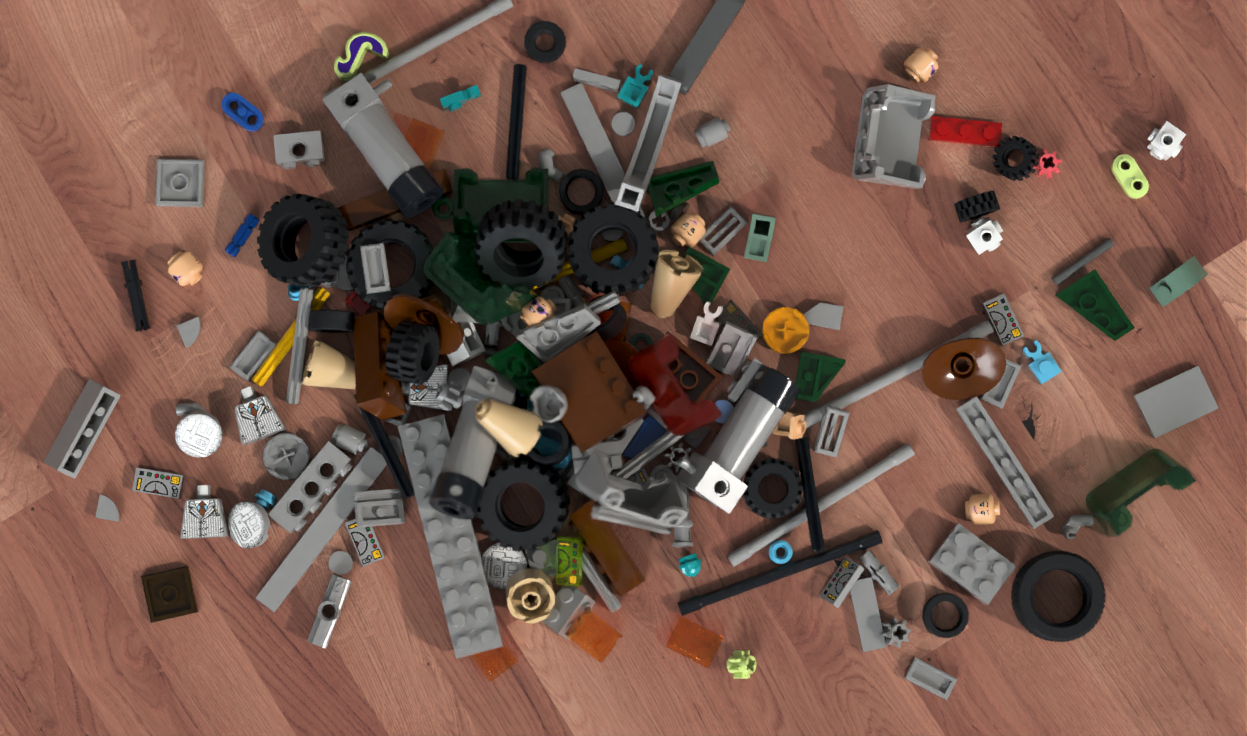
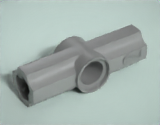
M332 574L322 603L318 607V613L307 642L327 648L336 622L341 615V609L352 581ZM328 604L333 605L336 610L332 618H327L323 612Z

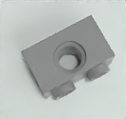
M320 130L273 135L276 164L282 166V169H295L298 164H306V167L320 166V162H325L323 134ZM297 146H305L306 151L302 156L294 155V149Z

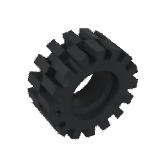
M1012 136V139L1006 137V142L1000 141L998 144L1001 147H995L994 149L997 152V155H993L992 158L996 160V162H993L994 167L997 168L998 173L1012 181H1016V179L1022 181L1023 177L1029 178L1030 175L1028 173L1032 172L1034 174L1036 170L1033 169V166H1038L1039 164L1036 161L1039 158V154L1036 153L1038 150L1023 137ZM1015 150H1021L1023 153L1021 164L1011 167L1008 163L1010 154Z
M994 190L954 203L959 222L973 220L1000 209Z

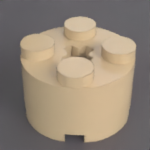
M537 568L523 569L509 577L506 585V599L510 613L516 619L518 618L526 623H537L546 619L555 604L554 590L549 577Z

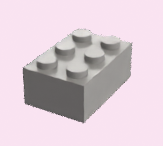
M959 523L953 526L927 561L984 605L990 603L1016 568L1013 563Z

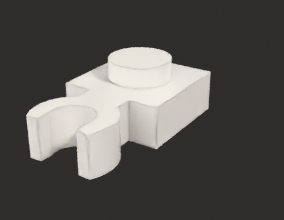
M708 301L704 305L705 317L697 316L690 338L713 346L721 325L715 319L721 315L723 306H718L716 313H712L709 309L711 302Z

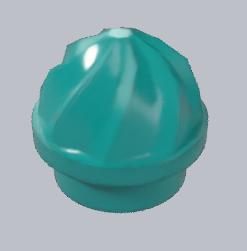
M696 553L678 559L680 563L678 567L686 576L694 577L700 572L701 558L698 559Z

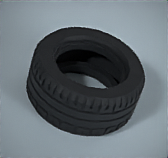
M1050 551L1031 558L1019 569L1012 584L1011 603L1018 621L1029 633L1047 641L1067 642L1086 635L1098 623L1105 608L1106 593L1104 592V582H1102L1099 572L1096 571V568L1087 559L1072 552ZM1055 569L1064 570L1072 574L1080 583L1083 592L1082 606L1078 613L1069 621L1063 623H1052L1044 619L1036 610L1033 601L1034 587L1038 579L1046 572Z

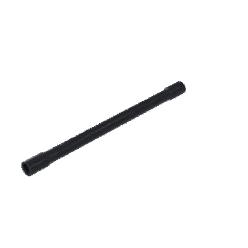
M878 530L870 532L823 552L810 555L709 593L677 603L681 615L684 616L710 604L856 551L882 544V538Z

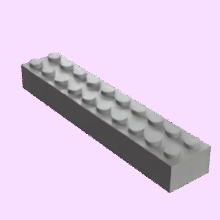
M443 414L398 426L456 658H462L504 647L472 519L464 520L449 517L436 511L429 504L433 487L451 442L446 416Z

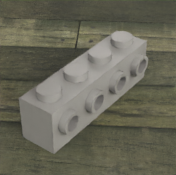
M89 378L44 462L57 471L75 479L121 395Z

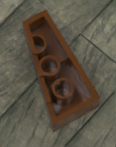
M376 311L354 318L356 405L383 421L406 414L401 381L391 378L387 372L386 352L392 335V328L388 325L384 315Z

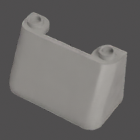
M890 84L867 88L861 102L852 166L853 178L860 181L913 189L923 188L926 173L922 166L916 165L922 120H927L934 114L936 96Z
M598 449L593 452L576 477L577 486L581 492L602 506L666 527L679 525L689 513L676 475L665 472L663 474L664 478L654 480V478L649 477L644 485L610 475L612 469L610 464L607 463V453Z

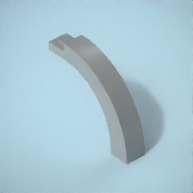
M663 74L659 75L639 140L619 190L616 205L638 212L667 133L682 84L681 80Z

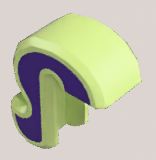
M368 32L353 34L347 40L345 46L346 59L338 56L334 63V70L341 80L349 81L355 77L367 51L386 60L389 58V51L385 42L375 34Z

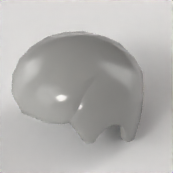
M544 385L536 388L530 395V400L533 402L532 412L542 421L553 423L564 416L568 404L567 398L560 388Z

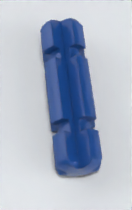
M250 213L244 219L245 223L240 225L232 237L233 241L229 242L225 248V251L233 257L237 256L240 246L243 247L253 232L252 228H255L259 223V219Z

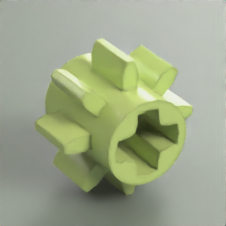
M734 650L733 655L727 659V669L730 673H734L733 678H750V674L756 670V659L750 655L749 650Z

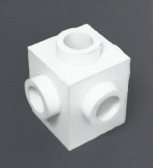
M1166 121L1159 130L1155 128L1147 138L1151 141L1147 148L1151 150L1150 154L1158 160L1164 159L1166 161L1171 156L1175 158L1183 147L1180 143L1186 134Z
M989 216L985 219L983 217L976 219L971 223L972 227L965 231L967 238L979 255L986 250L989 252L993 251L1001 245L1000 241L1003 240L1000 234L1003 232L1002 227L996 219L992 221Z

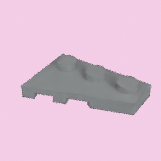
M582 304L541 321L536 325L515 332V335L531 352L546 363L579 342L601 324V319L589 307Z

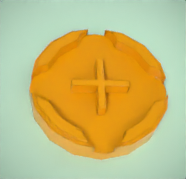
M792 307L777 308L771 311L764 319L763 339L773 351L783 354L794 353L807 342L810 333L809 323L805 315L798 309Z

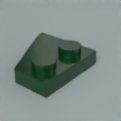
M689 246L683 258L689 255L702 266L701 276L692 289L699 296L703 305L708 301L712 304L730 268Z
M801 351L795 385L801 389V392L796 399L815 403L844 366L846 360Z

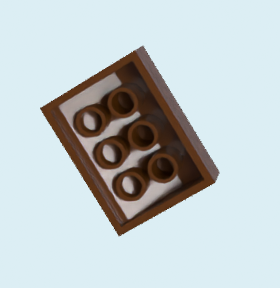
M598 332L580 340L532 371L540 387L544 385L560 388L565 394L568 406L560 420L581 454L638 422L647 413L642 403L637 402L638 398H633L634 390Z
M592 499L570 515L572 521L569 522V525L576 535L581 533L585 539L582 545L587 553H594L598 559L594 564L601 574L606 572L611 581L607 584L613 593L617 594L619 592L623 596L643 583L645 579L609 523L591 516L592 507L596 505Z

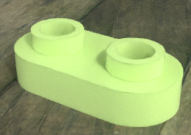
M1126 154L1116 157L1112 162L1111 169L1126 195L1133 199L1143 197L1148 192L1149 183L1134 158ZM1122 162H1126L1129 167L1127 170L1121 168ZM1134 182L1140 183V190H1136L1133 187Z

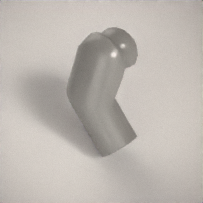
M545 148L538 155L540 170L554 181L559 182L564 172L553 166L554 152L549 148Z
M639 386L633 392V398L637 397V402L642 403L645 410L655 400V396L645 386Z
M198 403L176 404L177 416L194 413V411L207 412Z
M1093 515L1070 516L1062 526L1063 536L1071 540L1076 537V533L1081 526H1093Z

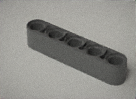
M717 0L669 74V77L682 81L679 92L684 95L688 93L746 0Z

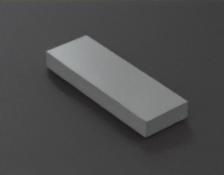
M872 577L857 580L851 588L850 594L862 651L886 648L885 637L880 635L883 632Z

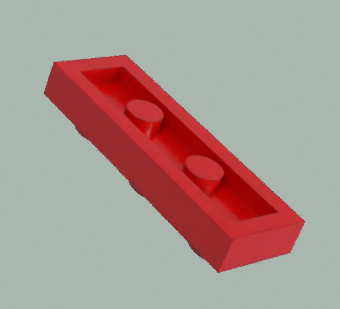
M932 116L929 141L999 148L1000 145L998 143L1001 141L1002 123Z

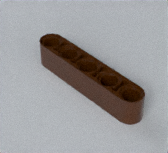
M441 169L432 172L435 180L443 188L441 197L452 193L453 189L446 170ZM387 189L338 208L342 212L341 217H344L347 226L345 229L348 231L401 212L398 205L389 196Z

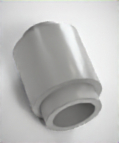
M718 116L700 125L699 129L694 132L703 148L707 145L710 147L729 138L727 133L731 130L726 120H720Z
M339 424L331 441L336 443V446L355 455L359 452L363 453L369 442L366 439V433L347 424L344 426Z

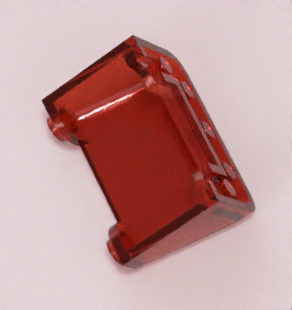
M664 334L634 353L629 360V367L640 386L647 387L655 396L652 404L668 430L676 436H683L712 423L723 415L710 400H702L697 403L689 400L667 365L677 358L679 353L678 345L671 334Z

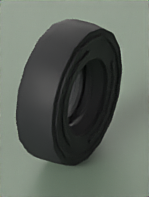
M540 21L533 24L527 30L524 37V46L527 54L533 60L540 63H551L563 54L566 48V37L563 30L557 24L550 21ZM541 34H549L554 39V45L548 51L540 50L536 45L537 37Z

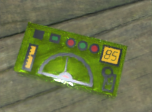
M557 537L556 584L578 587L582 585L583 538Z

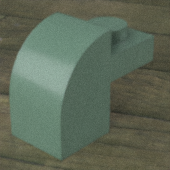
M752 212L744 258L767 262L776 216Z
M1192 256L1149 289L1164 307L1208 274L1195 256Z

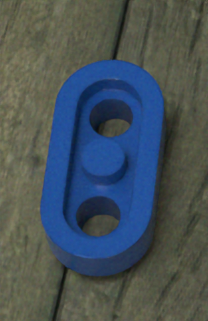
M229 93L222 99L221 106L225 114L245 130L255 132L262 128L264 124L263 114L241 95ZM233 102L238 103V108L235 110L230 108ZM256 117V123L249 124V118Z

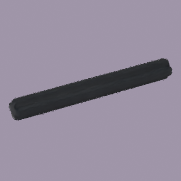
M515 64L513 71L506 178L509 180H517L519 178L527 70L526 65Z
M359 407L403 498L408 499L414 496L413 486L380 419Z
M807 437L796 439L795 442L811 547L814 553L823 552L825 546L809 442Z

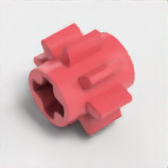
M1044 149L1042 151L1043 156L1039 155V158L1036 159L1039 164L1038 166L1034 165L1033 169L1037 168L1039 171L1038 177L1045 174L1047 179H1050L1052 171L1056 174L1060 172L1056 166L1062 160H1057L1055 157L1056 151L1048 154L1047 150ZM1048 159L1051 162L1049 164L1050 166L1046 169L1043 167L1044 162Z

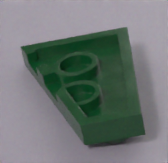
M714 161L652 176L648 185V191L656 217L719 184Z
M1096 269L1056 294L1059 299L1114 341L1135 328Z
M518 341L486 360L491 367L529 400L533 391L540 387L532 371L542 364L536 355L522 342Z

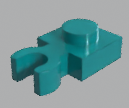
M641 64L635 69V79L628 76L617 95L618 99L638 109L649 89L644 83L653 76L652 70L649 71L648 75L642 76L640 74Z
M475 85L464 91L460 90L442 97L440 101L444 111L454 112L463 107L462 104L466 103V101L481 97L478 86Z

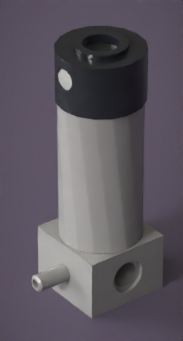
M359 73L322 100L385 186L389 196L400 208L401 213L407 218L419 215L428 210L441 198L443 188L435 180L429 168L424 165L378 97L391 88L392 83L389 79H386L372 88L363 74Z
M762 364L704 454L700 455L693 451L688 460L684 457L678 460V465L682 469L676 477L677 480L712 505L730 514L748 487L740 481L783 415L787 413L801 392V389L784 374Z
M474 366L464 393L462 411L429 499V504L432 508L449 517L464 520L473 519L499 443L475 418L476 405L485 399H492L514 406L517 398L518 389L497 372Z

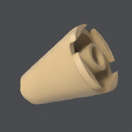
M675 250L660 251L656 260L650 308L653 314L660 318L672 316L701 276L702 266L689 255H686L685 258L678 256L679 252Z
M315 339L312 345L314 350L313 353H309L301 384L356 390L355 360L326 343Z
M492 399L480 401L475 408V418L509 454L515 457H519V453H528L539 439L540 432L537 430L539 424L542 426V420L531 411Z

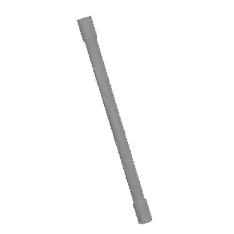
M495 0L485 8L364 73L363 76L371 84L485 20L512 8L513 4L511 0ZM340 85V86L334 88L333 90H331V91L325 93L324 95H322L323 98H325L326 96H328L330 93H332L333 91H335L336 89H338V88L341 87L342 85Z
M985 320L945 343L965 338H983L994 331L990 322ZM937 347L821 407H816L806 412L804 418L806 428L822 420L826 405L841 410L922 368L924 360Z
M906 443L890 453L888 457L818 499L819 513L892 467L898 466L915 454L910 445ZM806 508L749 543L743 544L727 554L733 567L807 521Z

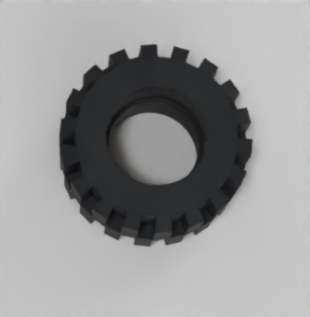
M402 321L396 326L390 337L386 352L387 372L391 378L422 385L429 380L435 370L439 357L440 344L437 330L433 326L410 321Z
M765 459L755 464L745 476L743 483L748 486L743 493L745 503L750 507L751 511L763 518L775 519L786 516L801 501L803 491L802 479L795 467L793 468L790 463L781 461V459ZM767 475H777L786 483V494L779 502L769 503L763 500L759 494V483Z

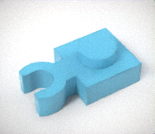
M1035 340L1033 342L1036 347L1034 353L1029 352L1027 347L1023 348L1022 351L1026 357L1032 358L1033 362L1028 366L1042 385L1062 371L1049 352L1044 355L1041 353V344Z

